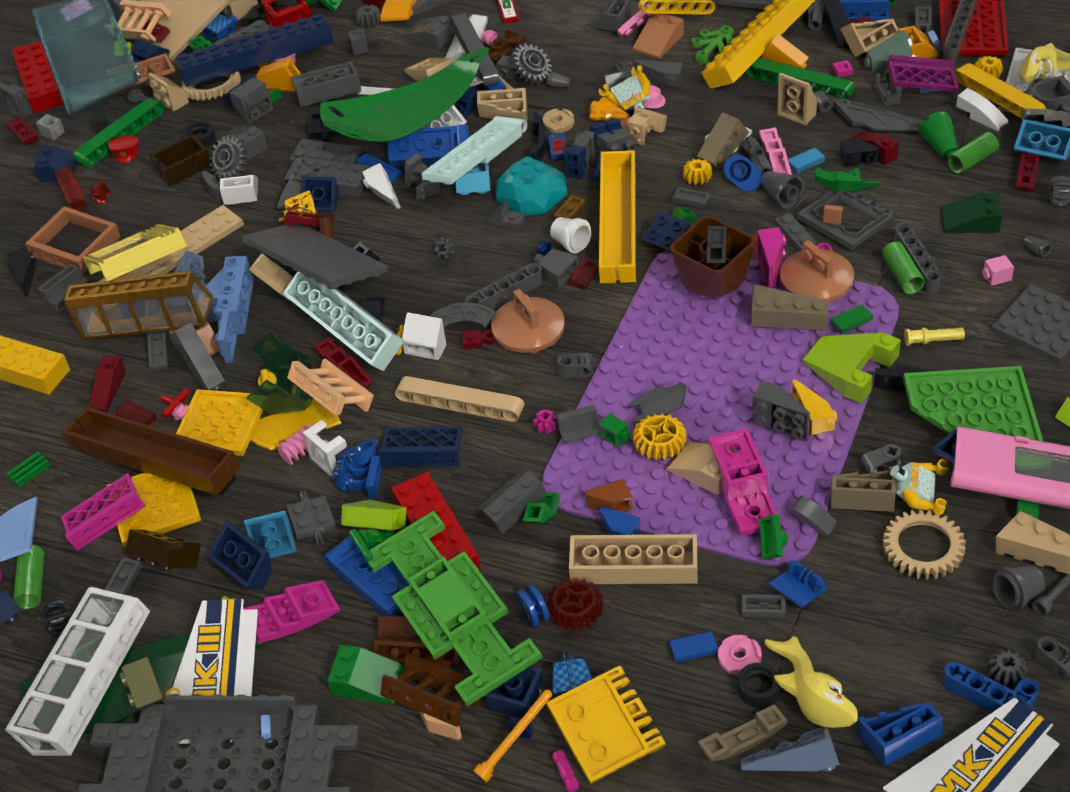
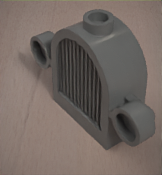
M1063 75L1047 80L1040 78L1034 81L1032 98L1043 103L1046 109L1070 113V82Z

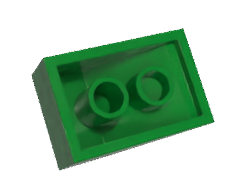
M340 645L327 681L331 695L395 705L396 701L380 695L382 676L386 674L397 679L403 674L404 665L360 647Z

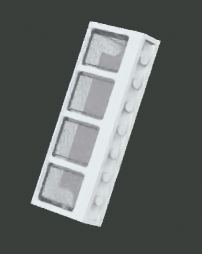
M89 587L5 730L33 756H71L150 613L148 608L138 598Z

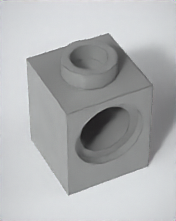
M48 114L36 122L40 135L48 139L56 140L65 132L61 120Z

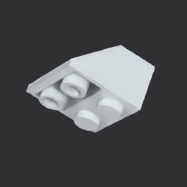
M248 175L220 179V192L224 205L257 201L258 177Z
M413 313L406 314L402 337L404 340V354L439 360L446 347L442 319Z

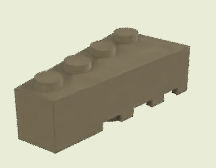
M755 284L751 326L827 331L829 301Z

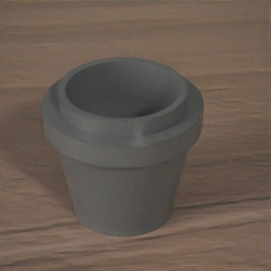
M1035 566L1004 567L997 570L993 578V590L996 598L1004 607L1011 611L1024 608L1030 600L1043 593L1046 586L1042 572Z

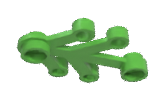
M725 25L717 31L701 30L700 38L692 39V46L695 48L703 45L708 46L704 50L697 52L696 63L700 65L708 63V55L716 46L719 49V54L722 53L723 48L726 47L722 40H726L727 45H730L732 43L731 40L734 39L732 38L733 28Z

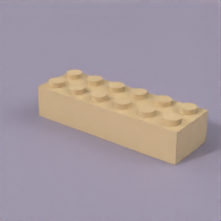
M697 534L570 535V584H698Z

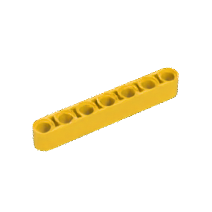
M966 63L954 71L958 83L1021 119L1025 109H1046L1040 101L971 63Z

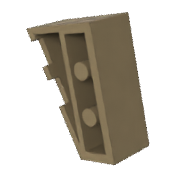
M722 112L697 157L700 160H706L712 167L719 170L749 134V131L739 119Z
M894 466L889 467V470L877 472V469H873L868 474L858 475V472L832 476L831 508L894 512L896 483L895 478L890 475L891 469Z

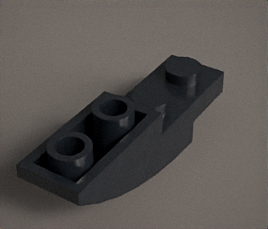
M897 364L895 370L876 368L874 387L906 390L903 381L904 373L928 371Z

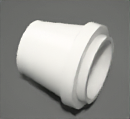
M559 217L553 222L550 234L567 251L578 253L588 245L591 238V227L588 221L581 218Z

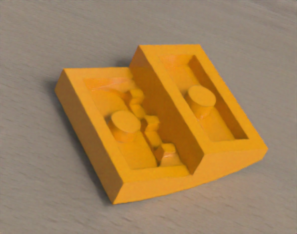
M386 0L381 12V22L408 20L413 14L412 7L417 0Z

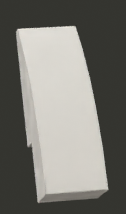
M967 88L958 95L956 107L969 112L970 119L996 131H999L1008 123L1007 118L991 102L971 89Z

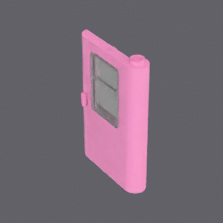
M957 426L955 463L951 476V487L1070 509L1069 446Z

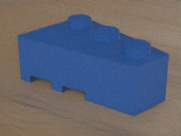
M929 702L900 708L899 712L890 714L880 712L878 716L867 719L862 716L857 719L858 736L886 766L942 736L943 717Z

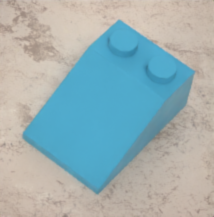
M478 163L457 179L456 192L461 195H468L470 192L484 194L490 191L488 163Z

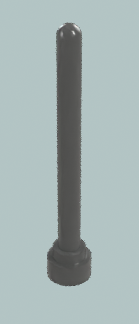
M1067 574L1046 596L1038 597L1032 603V608L1037 614L1046 616L1052 610V602L1070 585V574Z

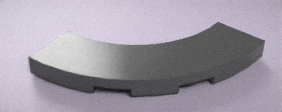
M461 302L441 308L433 312L429 317L442 319L443 328L457 322H474L487 327L495 316L496 311L477 303Z

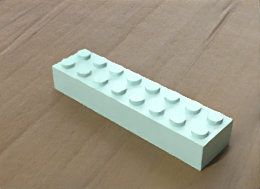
M299 271L283 292L287 298L370 365L382 371L385 370L404 342L402 338L338 288L329 289L326 285L317 283L313 278L305 277Z

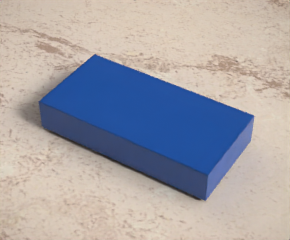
M712 631L670 641V648L675 663L718 653Z

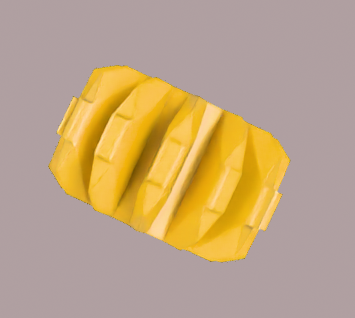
M983 56L978 58L974 65L996 78H999L1003 70L1001 60L997 59V57Z
M700 158L687 161L683 168L685 181H688L689 184L694 183L695 186L697 184L703 185V182L708 183L712 176L710 163H707L706 160H700Z

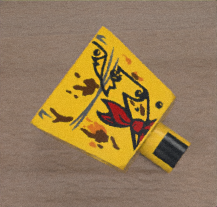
M310 190L285 200L286 210L277 212L279 222H284L288 211L317 214Z

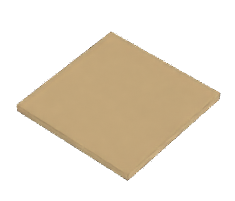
M141 0L163 3L172 12L169 17H160L157 22L171 31L166 39L162 42L148 41V43L169 49L168 58L173 61L189 45L188 41L196 38L232 0ZM129 14L122 28L127 26L133 14ZM143 15L138 17L132 29H136Z

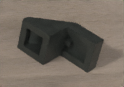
M262 3L253 6L245 15L244 22L246 27L255 21L264 20L268 17Z
M708 226L707 263H726L727 226Z

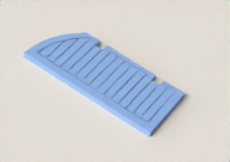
M37 497L15 506L0 516V562L31 551L38 504Z

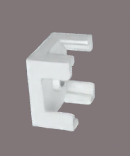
M321 420L303 432L310 459L333 478L335 467L340 466V464L337 465L335 455L345 449L347 445L345 439L341 436H337L330 442L327 440L323 441L316 434L327 427V424Z

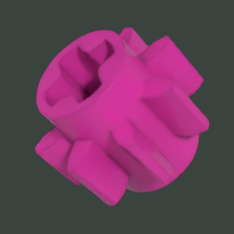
M542 410L536 413V419L533 421L534 427H538V432L548 434L556 430L557 416H554L553 411Z

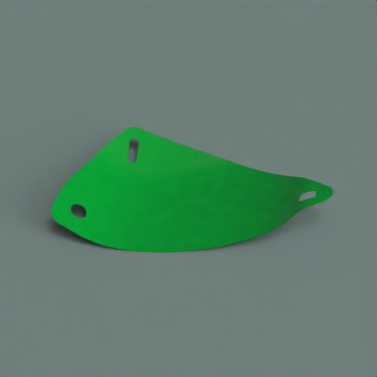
M484 47L463 55L437 73L410 85L359 98L322 102L320 105L321 120L326 127L356 139L382 142L409 135L434 121L461 98L473 82L479 64L489 52V48ZM480 54L473 63L470 62L474 55ZM376 106V107H380V108H384V109H383V110H378V109H375V108H373V107ZM329 107H335L344 117L337 116Z

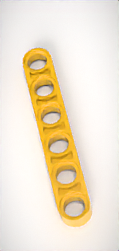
M640 0L638 7L647 14L708 15L714 11L715 3L711 0ZM649 2L648 7L644 9L645 3ZM661 2V7L656 9L657 4ZM673 2V7L669 9V5ZM686 2L685 8L681 10L682 4ZM698 3L697 8L693 10V6ZM710 3L709 8L705 10L706 5Z

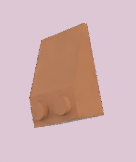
M653 14L648 19L634 44L633 51L660 59L684 35V19L669 14Z

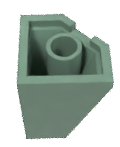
M902 30L867 51L865 66L869 68L872 74H885L890 55L915 57V55H912L910 47L912 46V41L907 32Z

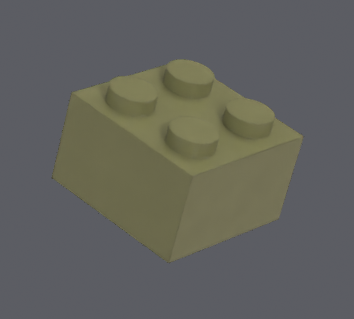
M148 657L122 666L123 673H120V677L125 688L130 689L131 693L127 694L133 709L137 708L141 712L142 708L152 704L164 703Z

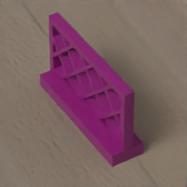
M901 55L889 56L886 70L890 72L893 86L958 92L959 89L953 70L955 65L953 60Z

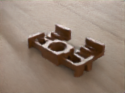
M506 29V34L502 38L497 37L488 45V54L491 60L497 62L503 55L510 56L509 45H515V47L523 45L527 41V36L524 34L520 37L517 36V32Z

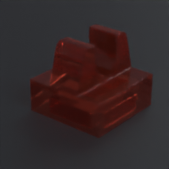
M103 180L97 181L88 190V193L93 194L92 199L97 200L99 204L105 203L111 193Z

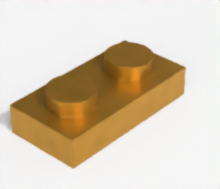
M571 195L554 214V220L559 217L575 219L586 206V199Z

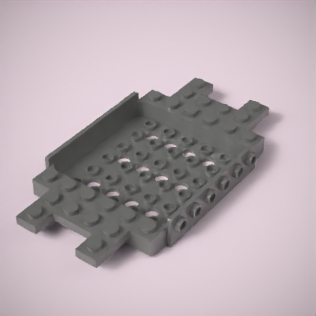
M173 694L171 696H164V704H152L142 708L139 723H95L90 744L92 747L111 748L102 784H79L78 792H351L350 787H329L334 750H357L360 729L358 725H319L320 713L317 705H297L295 698L289 695L224 696L218 694L215 696H203L195 694L193 696H182ZM269 714L271 719L270 738L271 740L278 741L277 747L272 750L266 748L270 738L264 739L261 734V715ZM189 739L191 743L187 748H179V743L182 740ZM229 739L234 741V745L230 749L222 748L224 741ZM185 759L186 765L183 768L176 769L174 767L177 760ZM225 759L230 761V765L226 769L218 768L220 761ZM273 760L275 764L271 769L265 770L262 768L265 761ZM173 780H182V785L178 789L170 788V783ZM218 780H225L226 786L223 789L216 790L214 788V784ZM264 780L271 782V786L267 790H260L258 788L259 784Z

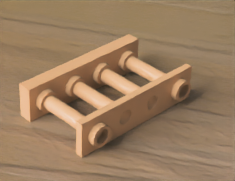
M121 0L120 5L124 8L121 18L115 27L106 26V29L116 39H139L145 42H155L157 39L151 32L160 17H169L172 12L163 3ZM129 14H133L127 26L122 28ZM143 15L136 29H132L138 17ZM153 16L146 30H142L149 17Z
M323 359L321 367L318 369H308L301 362L293 361L287 377L334 415H341L345 404H356L362 410L368 412L374 396L327 359Z

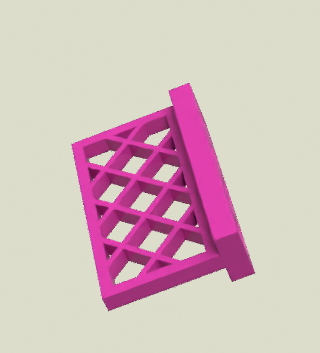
M129 473L61 516L66 530V539L77 551L146 507ZM117 493H121L118 499H114ZM100 504H104L101 510H97ZM83 515H87L84 521H80ZM75 516L73 521H68L69 519Z

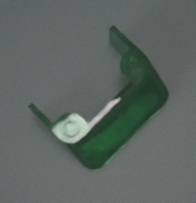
M268 332L250 348V352L264 360L265 369L276 376L277 382L275 385L265 380L247 396V400L270 414L304 411L311 406V396L287 377L293 361L301 362L308 369H312V363L305 354Z

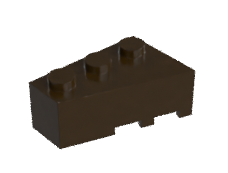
M129 529L125 553L133 555L135 560H147V564L160 565V568L165 570H172L173 567H197L201 543L184 542L182 538L175 540L167 537L166 534L145 529Z

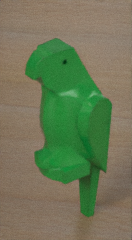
M817 168L814 172L815 182L832 188L836 193L860 191L862 188L876 187L881 184L880 181H864L860 179L859 168H854V170L852 169L849 172H830Z

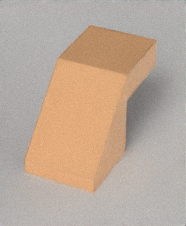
M420 712L428 732L456 740L462 738L459 726H453Z

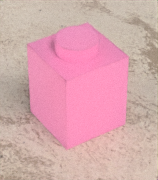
M1004 255L985 260L982 274L992 286L1011 281L1014 266L1007 256Z

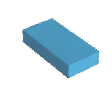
M813 148L788 159L790 168L798 174L825 162V156L818 149Z

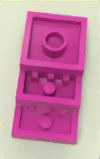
M324 580L287 587L284 590V594L266 597L263 604L243 608V610H258L256 641L258 644L301 631L340 611Z

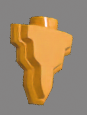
M602 97L599 101H593L590 106L591 114L589 118L592 121H607L615 118L623 121L629 117L624 110L617 107L616 104L606 97Z

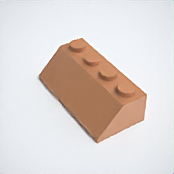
M166 53L107 72L115 95L124 94L132 89H139L150 85L149 73L167 79L175 76V69Z

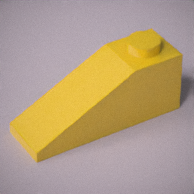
M796 379L792 380L791 394L793 398L810 412L809 431L811 435L834 430L835 421H837L835 410L831 409L826 400Z

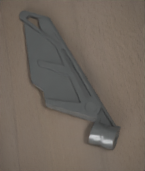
M823 91L814 93L817 108L821 112H826L834 107L852 126H865L875 131L919 132L918 126L923 121L912 116L830 96Z

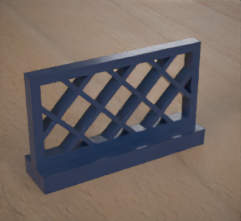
M462 427L385 428L382 447H379L378 451L382 467L459 466ZM412 434H417L414 438L409 437ZM430 434H437L436 436H434V437H432V438H430V437L428 436V435H430ZM449 434H456L451 438L447 436ZM389 435H398V436L392 439ZM403 439H405V440L407 441V442L403 443L402 445L398 443L399 441H401V440H403ZM421 439L426 440V442L422 444L418 443V441H420ZM440 439H444V440H445V441H444L443 443H441V444L437 443V441L440 440Z

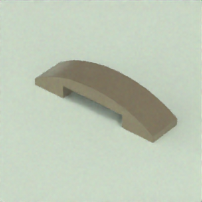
M774 704L756 713L755 719L722 735L716 732L698 741V745L710 761L727 759L762 743L782 729L788 721Z

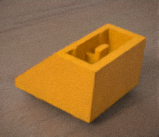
M909 26L898 29V32L905 30L911 38L912 46L910 47L912 55L922 58L939 57V52L929 37L918 28Z

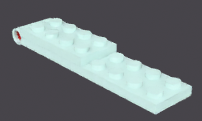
M495 116L492 121L422 172V179L429 180L430 182H442L446 185L453 184L478 163H489L494 157L498 156V154L519 139L527 129V121L524 119Z

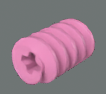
M305 425L303 429L298 430L297 434L294 433L291 438L281 442L277 448L282 459L290 466L293 465L292 458L295 461L299 460L297 454L304 457V449L308 452L303 432L309 429L310 425Z

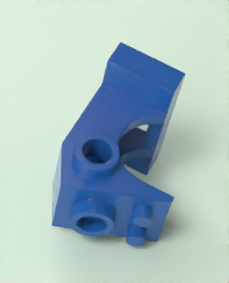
M346 454L343 455L342 460L338 459L337 464H340V466H336L333 473V478L336 479L334 487L342 491H367L369 499H377L382 473L380 456H372L370 464L365 468H355L353 463L347 461Z

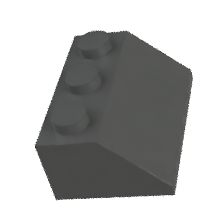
M522 469L477 509L503 534L524 516L527 503L540 502L547 495V492L538 478L529 470Z

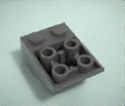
M762 380L753 395L752 423L808 441L810 412L781 386Z

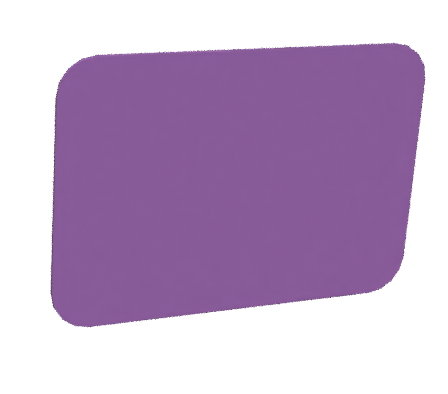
M665 251L658 254L650 264L576 408L594 405L598 424L612 412L614 417L628 424L630 438L617 448L601 438L600 435L567 444L563 442L561 437L544 470L542 484L546 492H557L561 496L557 509L601 522L600 511L587 507L585 492L623 479L633 497V509L623 513L640 517V533L648 535L697 534V548L765 566L781 567L788 565L791 560L800 561L814 547L819 533L810 523L804 525L791 510L802 495L817 503L824 510H828L831 502L832 476L841 475L870 396L869 394L862 404L843 396L805 365L803 359L822 336L882 332L892 336L899 311V306L894 296L881 286L854 281L846 295L829 303L827 331L751 326L754 286L756 284L766 287L758 260H750L744 282L734 292L718 297H706L691 292L683 285L672 252ZM779 274L774 289L785 291L780 283ZM861 304L873 314L872 321L844 334H841L831 324V318ZM869 359L861 371L873 376V388L875 369L880 368L881 364ZM796 379L826 400L831 409L835 410L837 421H835L834 430L811 435L809 431V440L804 441L752 423L753 395L763 380L781 386L792 396V380ZM681 382L687 385L684 405L682 408L669 414H671L672 418L677 417L679 422H682L685 427L686 442L684 448L689 442L709 444V437L748 428L768 473L767 492L780 517V528L787 533L789 538L787 545L782 548L783 556L769 561L763 560L760 532L740 536L722 492L716 495L668 471L667 467L678 455L674 454L672 459L666 457L665 461L662 458H658L656 461L653 457L648 460L647 455L642 456L640 452H637L633 444V431L636 424H633L632 421L643 412L641 406L628 408L627 405L657 386L666 388ZM754 510L749 512V514L754 516L759 514Z

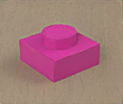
M848 60L832 63V70L838 78L853 74L854 69Z

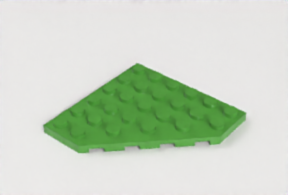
M1021 366L904 373L903 375L910 410L948 434L954 429L956 430L957 426L1043 442ZM1015 449V471L1049 468L1048 455Z

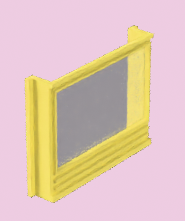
M157 224L155 228L151 227V230L141 231L93 252L88 257L83 256L82 258L89 274L101 270L106 281H110L187 247V244L179 228Z

